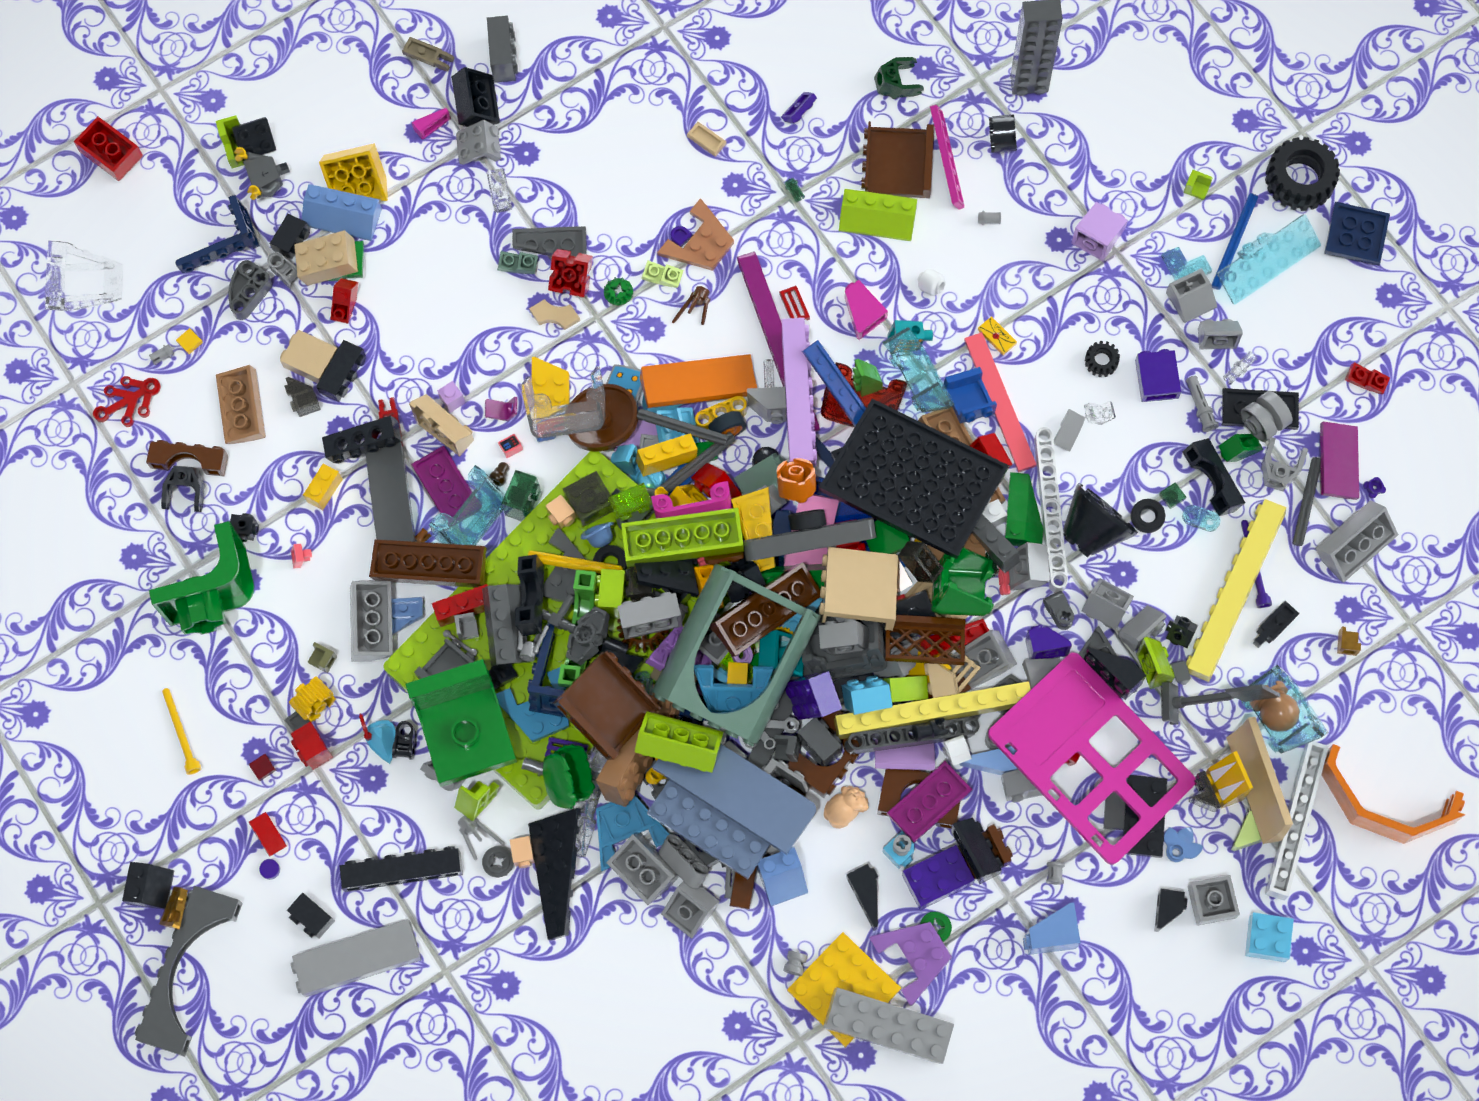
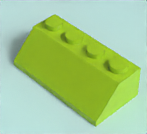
M844 189L839 231L911 242L917 199Z
M647 711L638 734L635 753L712 773L724 732Z

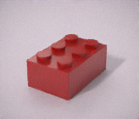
M99 116L74 140V144L80 153L117 181H120L143 157L142 152L135 143Z

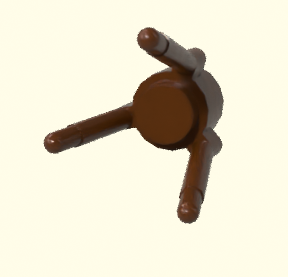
M697 286L676 314L672 323L679 319L691 301H693L687 313L691 314L696 304H704L701 325H704L708 304L711 300L708 298L709 290L703 286Z

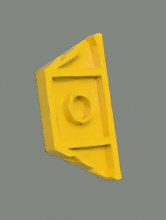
M532 357L531 424L554 417L558 413L565 412L570 404L569 372L536 357Z

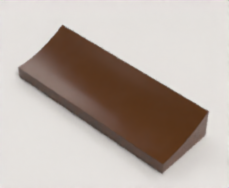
M374 539L369 577L375 581L476 588L485 585L487 548L475 545Z
M803 562L793 565L764 586L804 608L820 598V590ZM754 592L713 620L709 628L725 645L731 656L735 657L797 613Z

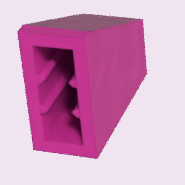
M860 280L850 283L845 288V302L856 337L860 340L887 319L888 310Z

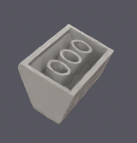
M1370 500L1316 547V551L1321 561L1344 583L1399 534L1387 508Z
M391 581L351 582V662H371L388 658L393 654Z

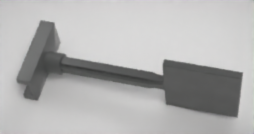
M1171 682L1162 683V721H1170V725L1179 724V708H1184L1185 706L1229 701L1235 698L1243 702L1279 698L1280 693L1260 684L1225 689L1223 693L1178 697V686Z

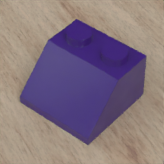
M1041 625L1031 627L1025 639L1029 659L1065 657L1069 655L1072 647L1071 641L1051 628L1042 627Z

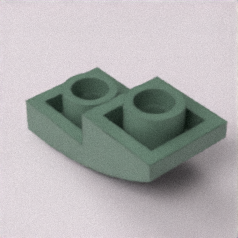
M501 251L497 270L510 273L535 274L538 256L523 252L514 254Z

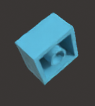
M877 676L866 677L864 681L857 679L849 680L847 684L841 685L845 708L854 715L893 707L889 684Z
M1253 912L1249 916L1245 956L1287 962L1290 959L1294 919Z

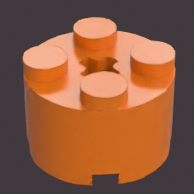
M794 458L793 462L787 463L786 460L777 467L779 497L804 503L807 501V498L815 493L816 472L810 461Z

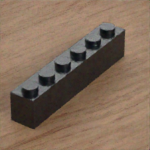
M455 846L444 847L441 851L427 849L424 850V853L420 854L407 852L404 853V856L400 857L386 855L384 859L376 860L374 857L366 858L364 862L358 863L355 860L346 861L344 865H339L341 888L344 892L463 875L461 852Z

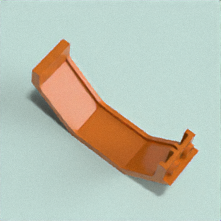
M1332 744L1327 751L1321 775L1352 825L1405 844L1455 824L1465 816V814L1460 813L1465 804V800H1462L1464 793L1457 790L1455 794L1450 796V799H1446L1441 818L1417 827H1410L1365 810L1336 766L1340 746Z

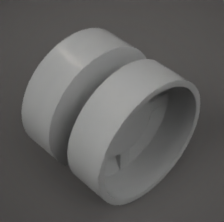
M1272 391L1265 392L1257 398L1256 402H1251L1241 410L1244 424L1252 435L1262 442H1266L1277 434V430L1281 431L1292 423V415L1289 408Z

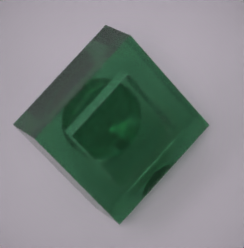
M1176 482L1159 493V496L1169 509H1172L1187 498Z

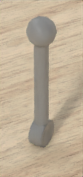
M445 630L443 632L444 637H449L450 639L455 640L472 656L475 657L477 655L476 649H471L468 646H466L460 640L451 635L449 630Z

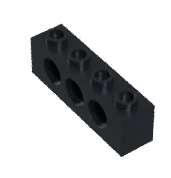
M390 415L322 437L325 458L332 463L339 464L344 462L345 459L358 458L361 454L367 452L374 453L383 447H393L396 443L402 442L399 422Z

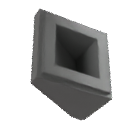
M1186 662L1173 663L1171 666L1177 683L1186 685L1191 679Z

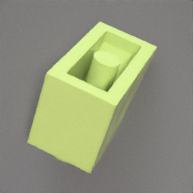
M1252 811L1247 813L1231 848L1233 851L1262 842Z

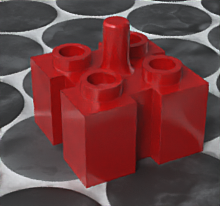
M556 249L551 260L550 270L554 271L549 277L548 291L563 293L566 289L570 290V295L585 297L589 290L590 276L587 275L592 268L593 256L578 253L575 257L571 256V251Z

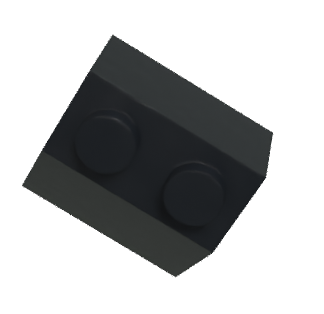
M130 861L122 901L127 905L165 910L170 897L175 871L152 864Z

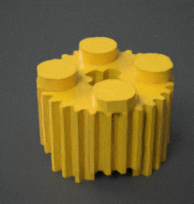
M315 676L307 685L302 683L295 689L296 696L289 701V704L304 720L309 719L313 722L321 716L320 712L326 706L330 708L336 698L322 680Z

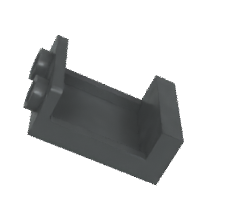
M446 638L444 640L445 644L423 668L419 666L414 673L418 679H422L474 662L476 659L469 652L465 654L461 651V646L455 640L450 641Z

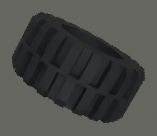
M1296 137L1291 142L1290 140L1283 142L1282 146H1278L1275 149L1266 169L1265 181L1268 185L1269 193L1274 194L1273 198L1276 201H1281L1280 205L1284 207L1286 205L1290 206L1292 210L1300 208L1301 211H1307L1309 207L1313 210L1318 205H1323L1331 197L1339 180L1340 169L1338 168V159H1334L1335 153L1332 150H1328L1329 146L1325 143L1323 145L1320 144L1317 139L1312 141L1309 140V137H1303L1300 140L1299 137ZM1292 164H1305L1316 172L1319 181L1308 185L1297 183L1288 175L1286 167Z

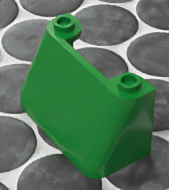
M963 548L957 559L944 553L933 572L931 610L939 615L985 616L990 614L994 604L992 603V598H985V582L993 576V561L966 548Z

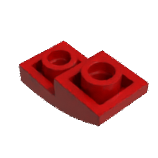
M1354 362L1351 364L1345 380L1368 391L1384 394L1390 377L1375 369L1370 371Z
M266 812L248 822L269 857L287 847Z

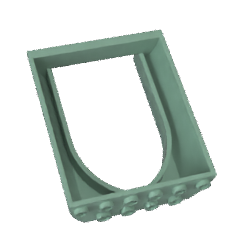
M715 564L665 663V667L662 669L652 689V692L655 693L654 697L662 702L668 700L673 703V708L684 712L686 709L690 711L689 715L699 721H702L704 718L708 720L707 724L717 730H720L722 727L726 729L725 733L736 739L740 736L744 738L743 742L754 746V744H758L821 616L737 574L733 570ZM733 581L802 617L770 681L759 696L737 710L716 713L710 712L698 695L694 681V664L700 644Z

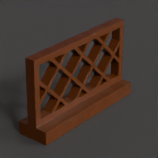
M896 615L893 631L885 630V661L947 665L965 664V619ZM890 632H898L902 636L895 640L890 636ZM917 633L921 638L914 641L909 635ZM931 634L939 635L941 639L934 642L929 636ZM951 635L960 636V640L957 643H953L949 637ZM904 639L912 644L906 649L899 644ZM924 640L931 645L926 650L919 645ZM943 641L951 646L946 651L938 646ZM895 646L901 651L899 655H890V650ZM916 648L921 654L919 656H912L909 651ZM935 648L941 655L939 657H932L929 652ZM955 650L960 654V659L952 658L948 654Z

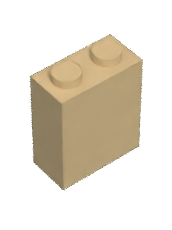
M298 329L296 334L291 336L288 348L281 353L280 362L284 368L318 384L338 348Z

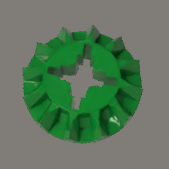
M614 277L613 280L608 281L606 286H604V297L612 305H624L633 296L632 285L623 277ZM621 286V291L624 292H619V294H617L616 297L614 289H618V287Z
M941 912L926 914L920 924L931 922L933 925L934 920H936L937 926L944 927L938 930V934L942 941L945 942L952 931L949 918Z

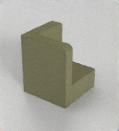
M314 642L312 645L314 651L308 663L328 673L337 655L334 651Z

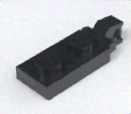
M1285 600L1258 628L1256 633L1259 636L1254 640L1253 644L1257 648L1265 641L1270 644L1300 613Z

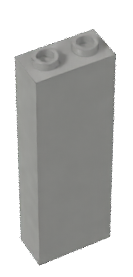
M409 919L294 955L292 956L293 962L290 964L293 974H297L296 988L298 993H302L304 997H309L421 961L422 959L412 923Z

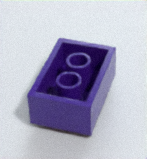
M829 671L803 675L789 681L786 686V694L791 699L792 711L798 720L824 717L842 709Z
M957 845L902 872V877L920 911L973 885L975 881Z

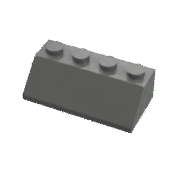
M504 584L482 588L491 666L529 663L519 657L520 651H517L518 629L515 626L516 608H519L522 602L521 585ZM523 636V644H525L527 636Z

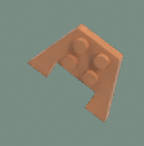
M700 198L690 210L692 216L703 222L684 248L667 239L657 252V255L713 271L734 245V239Z

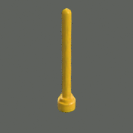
M164 688L162 693L186 759L184 766L186 774L198 773L202 770L200 762L192 755L171 692L168 688Z

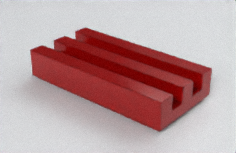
M796 285L779 291L789 318H794V315L785 297L786 293L797 318H805L806 321L810 320L809 313ZM792 291H794L804 314L803 316H801L791 294Z

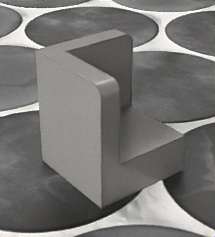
M473 612L454 616L457 635L460 641L479 637L477 620Z

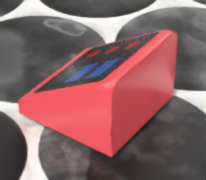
M515 434L498 442L506 458L523 450Z

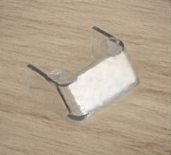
M600 366L595 367L590 375L592 386L587 390L586 402L552 406L551 400L546 394H534L531 377H526L520 387L530 431L534 437L547 438L596 431L602 428L605 423V390Z

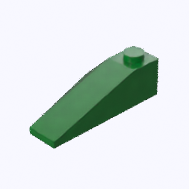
M1010 472L1004 537L1013 546L1018 547L1027 542L1042 544L1044 529L1030 475Z

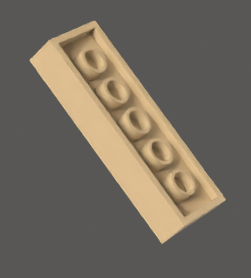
M1249 717L1242 726L1226 738L1231 753L1237 751L1253 786V789L1247 795V799L1262 843L1279 842L1283 840L1293 822L1256 717Z

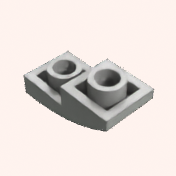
M1068 409L1060 424L1061 427L1054 438V444L1070 452L1086 417Z

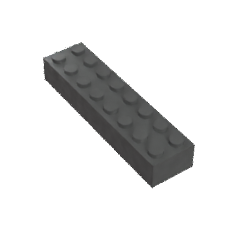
M1061 0L1022 2L1010 73L1012 95L1024 96L1032 93L1040 95L1049 91L1063 21Z

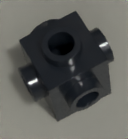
M242 513V515L231 514L230 523L243 542H247V540L254 541L255 535H258L259 524L253 515Z
M1177 615L1175 620H1170L1165 631H1168L1166 639L1170 640L1174 645L1188 648L1198 625L1191 622L1187 617Z

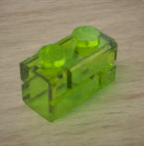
M644 482L607 498L616 520L620 518L621 521L631 518V513L639 511V514L650 510L649 506L652 505V500Z

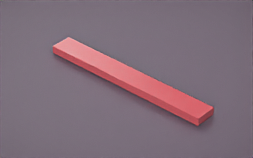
M983 333L964 338L975 368L980 367L983 372L982 381L992 402L996 401L997 403L994 415L1018 473L1036 467L1037 464Z

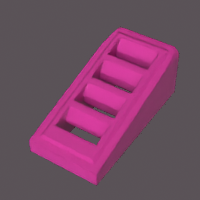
M444 108L413 121L414 131L422 140L451 119L447 108Z

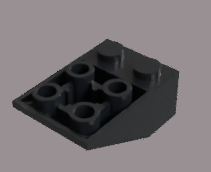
M1091 647L1085 653L1084 660L1099 674L1106 684L1108 683L1113 688V691L1120 698L1122 697L1126 700L1143 684L1146 674L1133 661Z

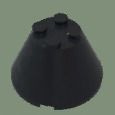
M1078 483L1076 485L1064 525L1063 535L1071 545L1076 543L1083 555L1086 557L1095 555L1137 535V530L1130 523L1123 520L1122 515L1089 488L1085 491L1082 488L1083 484Z

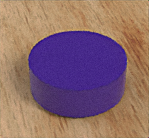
M266 859L260 864L259 872L265 879L272 880L279 875L280 865L273 859Z

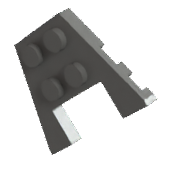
M557 528L549 540V544L563 552V556L586 560L561 529ZM555 566L544 583L543 597L558 602H564L568 594L575 597L573 587L576 570Z

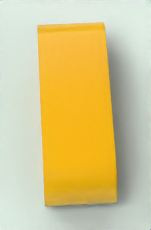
M735 396L699 411L695 415L696 426L709 429V424L718 417L717 413L740 411L744 417L747 413L746 400L741 396ZM741 405L743 408L736 410L734 406ZM702 419L708 420L706 424L699 423Z

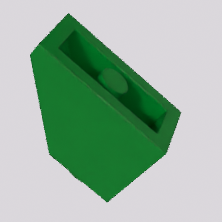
M1252 433L1235 434L1219 445L1221 456L1226 462H1237L1264 450L1259 440Z

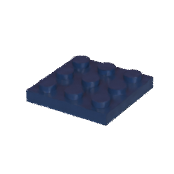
M1335 201L1324 254L1379 266L1382 259L1390 213Z

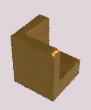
M1342 626L1338 632L1337 653L1357 656L1361 651V643H1358L1359 633L1346 631V627Z

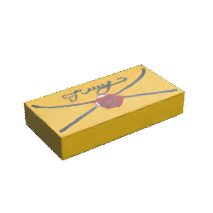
M992 316L978 327V331L982 332L983 336L1003 356L1017 344V341Z

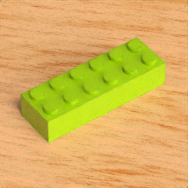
M738 508L621 523L627 567H633L635 563L677 561L744 552Z

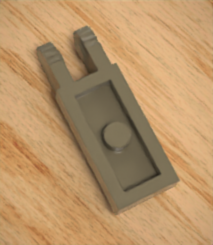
M409 37L402 50L403 55L433 67L436 66L443 71H448L450 67L448 64L439 61L440 57L445 61H454L453 55L413 37Z

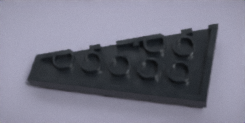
M575 808L528 824L547 939L551 941L569 936L571 916L569 904L570 898L573 896L571 884L575 876L577 856L575 844L576 834H579L577 824L578 816H581V808Z

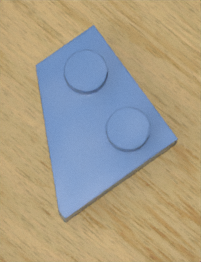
M422 597L391 599L392 635L424 618Z

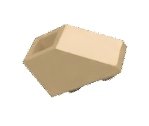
M924 664L925 673L929 675L930 679L928 691L930 695H933V698L959 694L955 673L942 664Z

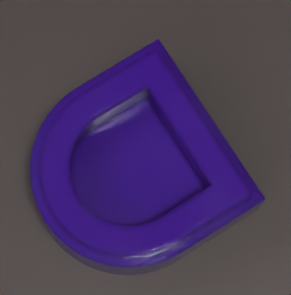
M676 226L671 231L672 242L680 247L684 246L693 236L684 226Z

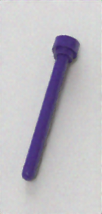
M1242 520L1243 535L1247 538L1249 522ZM1259 572L1255 580L1258 593L1255 600L1257 608L1272 606V600L1268 593L1265 592L1261 572Z

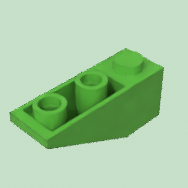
M856 359L855 367L852 368L855 391H859L861 397L882 390L883 382L876 366Z

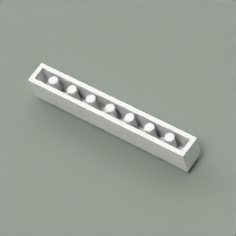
M1309 740L1304 747L1288 807L1293 825L1283 840L1279 841L1265 895L1283 901L1289 897L1329 748L1327 745Z

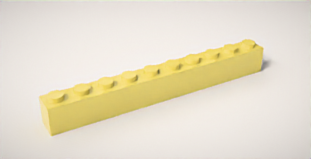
M1264 499L1263 504H1258L1255 511L1257 517L1255 521L1251 520L1247 529L1249 534L1247 538L1243 537L1240 548L1242 550L1240 554L1235 555L1232 561L1234 567L1232 571L1228 570L1224 579L1226 585L1224 588L1221 587L1216 597L1219 600L1210 609L1209 622H1204L1201 629L1203 635L1201 639L1197 638L1194 644V655H1189L1186 665L1190 675L1210 682L1285 517L1287 507Z
M1028 681L893 705L891 708L856 715L853 713L837 715L834 719L836 734L839 739H845L855 732L927 723L929 720L938 718L951 720L1011 709L1031 688Z

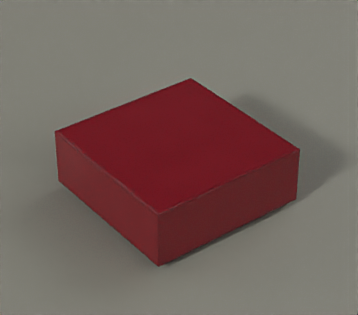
M266 754L249 763L250 768L259 781L277 771Z

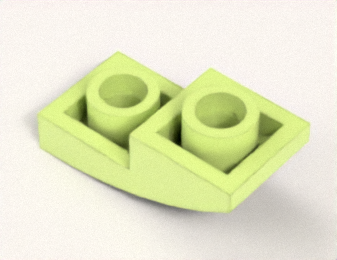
M647 260L641 279L663 286L678 288L684 270L668 264L662 266Z

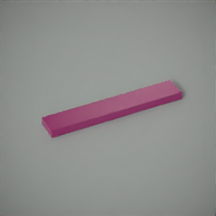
M935 104L930 106L950 197L952 204L960 210L965 208L946 122L943 111Z

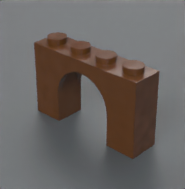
M840 710L821 718L828 725L829 728L827 730L832 734H836L835 716L844 714ZM847 738L840 739L843 744V747ZM852 739L851 744L854 747H859L858 741ZM844 747L843 756L837 763L831 766H819L799 753L798 762H789L787 765L789 766L788 769L793 772L796 770L805 777L804 780L807 782L808 788L822 798H825L827 794L830 796L836 788L834 784L838 779L842 780L848 772L846 768L850 763H855L859 754H850Z
M885 769L877 815L889 817L887 812L900 802L904 790L911 785L920 784L933 771L926 773L922 772V770ZM960 802L939 820L935 826L952 829V824L957 822Z

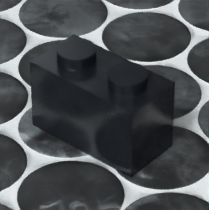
M287 214L269 243L272 250L292 260L295 256L294 244L301 243L309 237L310 229L307 222Z
M303 892L286 910L291 914L288 918L296 925L301 923L305 926L303 931L311 938L315 935L320 939L335 922L330 915Z

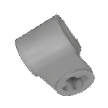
M273 252L268 256L267 262L271 271L286 286L290 287L291 283L297 278V266L288 261L279 252ZM281 261L279 265H273L274 262Z

